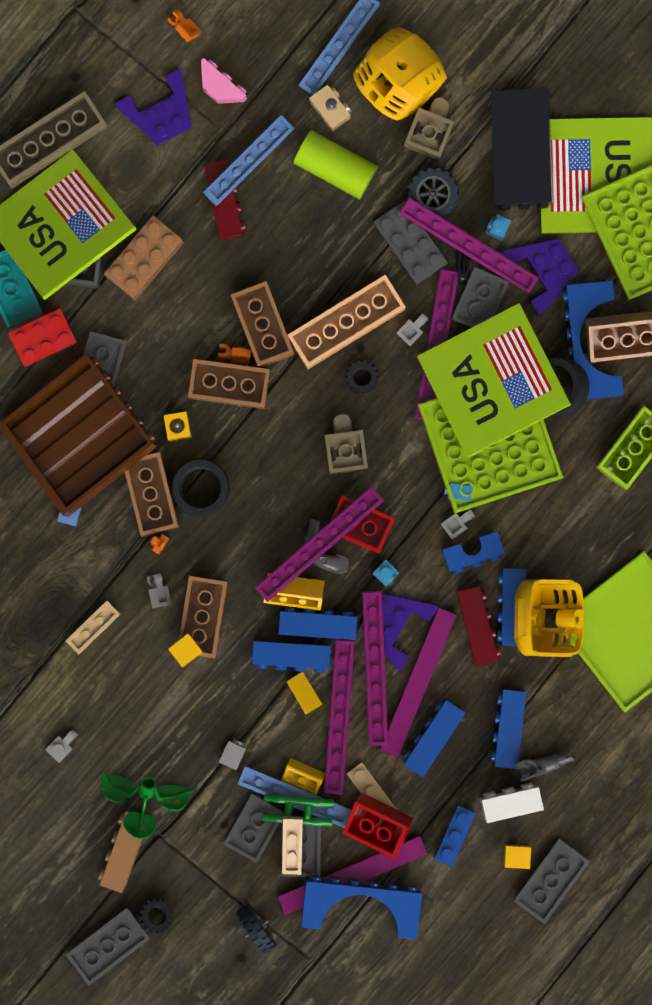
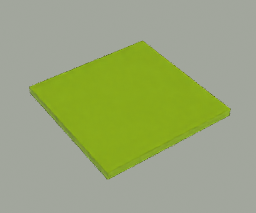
M645 551L637 555L583 598L584 634L582 647L578 654L624 713L652 692V560ZM565 633L564 636L568 639V634ZM575 633L573 634L571 645L573 647L575 646L577 635Z

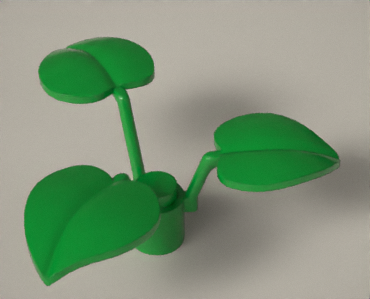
M103 773L101 778L102 792L112 802L121 803L126 797L131 798L139 790V795L144 799L141 814L130 812L123 821L125 830L137 839L148 838L156 829L155 817L144 814L147 800L152 798L154 793L157 801H162V806L165 809L179 811L186 806L193 791L190 788L178 785H163L158 788L156 781L151 777L143 778L135 789L131 780L123 776Z

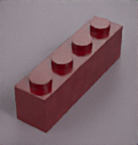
M227 160L204 164L208 185L210 186L230 166L227 164ZM236 187L217 206L213 204L221 242L243 237L242 232L245 231L244 221H239L238 213H242L240 202H235L234 195L238 194Z
M479 586L457 592L475 667L498 662V657H501L499 646L494 645L493 638H496L494 627L489 625L488 620L491 619L489 608L485 609L484 601H487L485 590H481Z

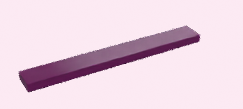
M408 197L399 212L402 216L528 294L539 276L411 197Z
M440 269L426 351L448 340L458 282L457 271ZM424 370L422 372L414 418L417 420H422L418 404L437 398Z
M372 486L368 488L260 582L255 589L269 602L384 501L383 498Z
M364 591L362 596L369 746L388 745L382 591Z
M438 608L388 729V745L381 746V751L398 758L457 615Z
M336 639L324 793L343 794L355 645L353 640Z
M418 836L404 842L401 851L395 859L380 852L324 876L322 880L339 878L341 882H349V880L363 882L427 855L421 837ZM305 885L278 896L285 915L303 907Z

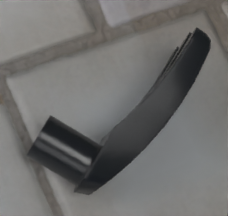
M456 251L458 284L464 285L468 278L472 258H468L467 267H465V254L462 253V266L460 267L458 251Z

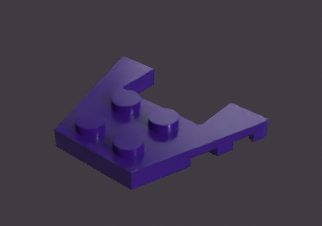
M180 69L165 76L174 94L144 111L138 112L130 96L115 103V106L157 146L191 129Z
M560 239L501 252V254L516 263L527 258L536 275L539 276V280L547 292L530 301L538 317L544 313L579 272Z
M382 594L384 655L397 670L401 671L409 656L392 647L393 643L412 612L430 622L438 606ZM363 620L362 624L360 625V627H361L363 630H364V620Z

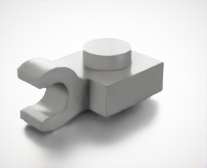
M422 314L414 323L409 319L396 334L411 346L423 334L420 328L428 321V318Z
M471 510L461 517L456 513L441 523V525L453 540L468 529L465 523L474 518L475 515Z
M162 575L148 576L147 582L152 587V589L148 590L152 608L172 605L168 586L163 587Z
M71 730L64 739L59 735L45 750L60 763L72 751L73 748L69 744L78 734Z

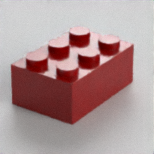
M59 304L7 328L8 335L24 367L77 343Z
M342 495L331 521L354 500ZM374 509L342 538L379 554L395 518Z
M362 793L355 801L342 834L395 859L402 849L414 818Z

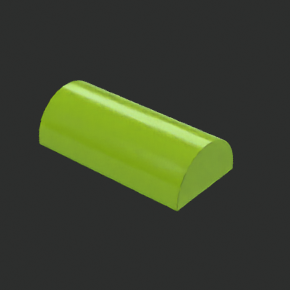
M313 130L306 136L294 160L295 165L359 200L362 198L379 167Z
M643 405L596 466L607 478L628 490L652 458V411Z

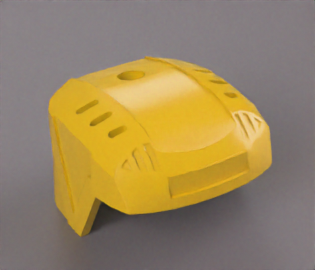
M401 27L391 29L373 43L353 72L354 80L362 94L376 109L394 120H401L416 113L418 108H421L447 79L441 60L431 47L418 35ZM367 63H368V65H369V67H370V69H371V71H372V74H371V72H370L369 69H368ZM362 68H364L365 73L368 76V79L366 78ZM358 73L360 74L364 84L361 82ZM381 73L384 74V76L377 79ZM393 95L396 96L397 98L403 100V101L406 102V103H402V102L398 101L397 99H395V98L393 97ZM389 101L393 102L394 104H396V105H398V106H400V107H402V108L395 107V106L392 105ZM385 106H387V107L390 108L391 110L397 112V114H395V113H393V112L387 110V109L385 108Z
M524 580L519 585L514 597V640L518 650L524 656L572 657V655L578 654L582 647L584 634V599L580 584L573 582V580ZM554 590L558 591V604L555 602ZM563 590H566L568 595L567 604L564 602ZM571 590H575V592H576V595H577V603H576V604L573 603V597H572V591H571ZM546 609H560L556 613V624L561 628H545ZM558 633L559 639L557 646L553 647L555 634ZM567 633L566 646L562 647L564 634ZM575 633L577 635L574 647H571L572 637Z

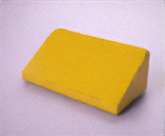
M304 672L286 681L305 714L322 705Z
M290 759L281 780L316 795L325 773Z

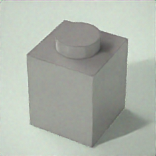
M233 739V742L229 740L219 763L237 770L246 750L243 747L244 743Z

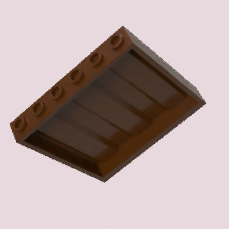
M85 354L0 422L1 432L60 513L66 517L72 515L158 446L155 443L156 437L150 430L147 432L143 427L145 422L139 415L136 417L132 412L134 408L130 402H125L121 397L123 395L122 391L117 386L114 387L111 384L112 378L110 375L100 369L101 363L95 356L91 357L88 354Z

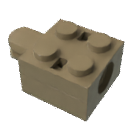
M444 98L433 100L429 111L418 108L404 144L405 148L440 161L454 125V121L446 118L449 111V103Z
M345 414L337 415L333 420L334 434L325 435L329 474L368 470L363 430L353 431L350 417Z

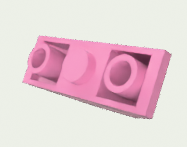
M205 58L201 60L203 91L217 104L238 103L247 100L246 91L240 85L235 86L228 74L225 72L220 73L217 70L218 66L209 59L207 61Z

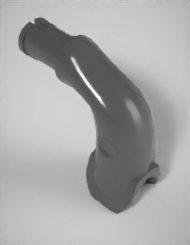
M309 520L306 536L304 535L305 543L319 532L321 521ZM323 554L313 564L332 573L344 574L348 571L349 560L339 554L335 556Z
M570 749L560 754L555 753L539 759L523 760L516 763L515 766L521 773L520 780L525 781L561 768L569 762L576 761L577 755L570 756L575 754L574 749Z

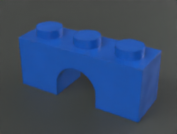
M498 532L479 537L480 551L474 556L467 555L463 551L461 544L443 549L442 553L449 572L453 571L454 574L465 571L464 567L472 565V568L484 565V560L490 559L493 562L501 559V554L505 552Z
M458 804L456 805L446 833L434 855L435 860L451 867L453 866L474 819L475 812Z

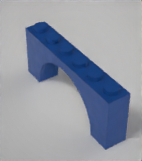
M613 281L566 285L565 290H562L563 302L567 303V309H564L565 321L569 323V328H566L567 340L570 339L571 347H568V357L580 364L587 373L590 384L587 400L622 397L624 395L622 376L607 375L595 369L585 358L580 345L581 326L586 316L596 307L614 301Z
M320 876L306 878L301 928L321 930L326 913L335 903L349 896L365 895L378 899L391 910L396 920V934L398 938L417 939L422 892L418 887L407 886L406 888H399L397 884L380 886L378 882L361 884L359 880L341 882L339 878L322 880Z

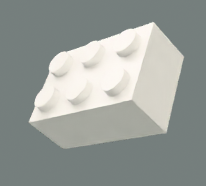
M532 782L522 784L521 788L516 790L513 787L502 789L503 793L496 794L494 791L483 793L484 797L480 798L484 819L487 823L544 810L539 787L532 784Z

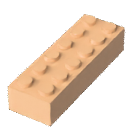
M384 275L287 336L308 370L398 315L406 307L387 276Z

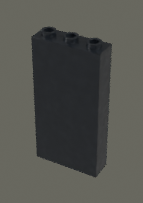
M548 88L491 91L494 205L501 211L511 210V207H518L520 210L530 209V206H537L539 209L549 208V205H553L550 91Z

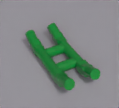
M265 794L264 800L267 802L285 803L284 815L264 813L262 816L263 821L283 823V816L300 817L292 816L293 804L305 805L303 825L332 826V819L311 818L312 806L333 807V799Z

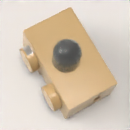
M326 85L311 96L309 102L333 132L350 119L349 113L351 110L345 102L343 104L338 99L340 95L336 89Z

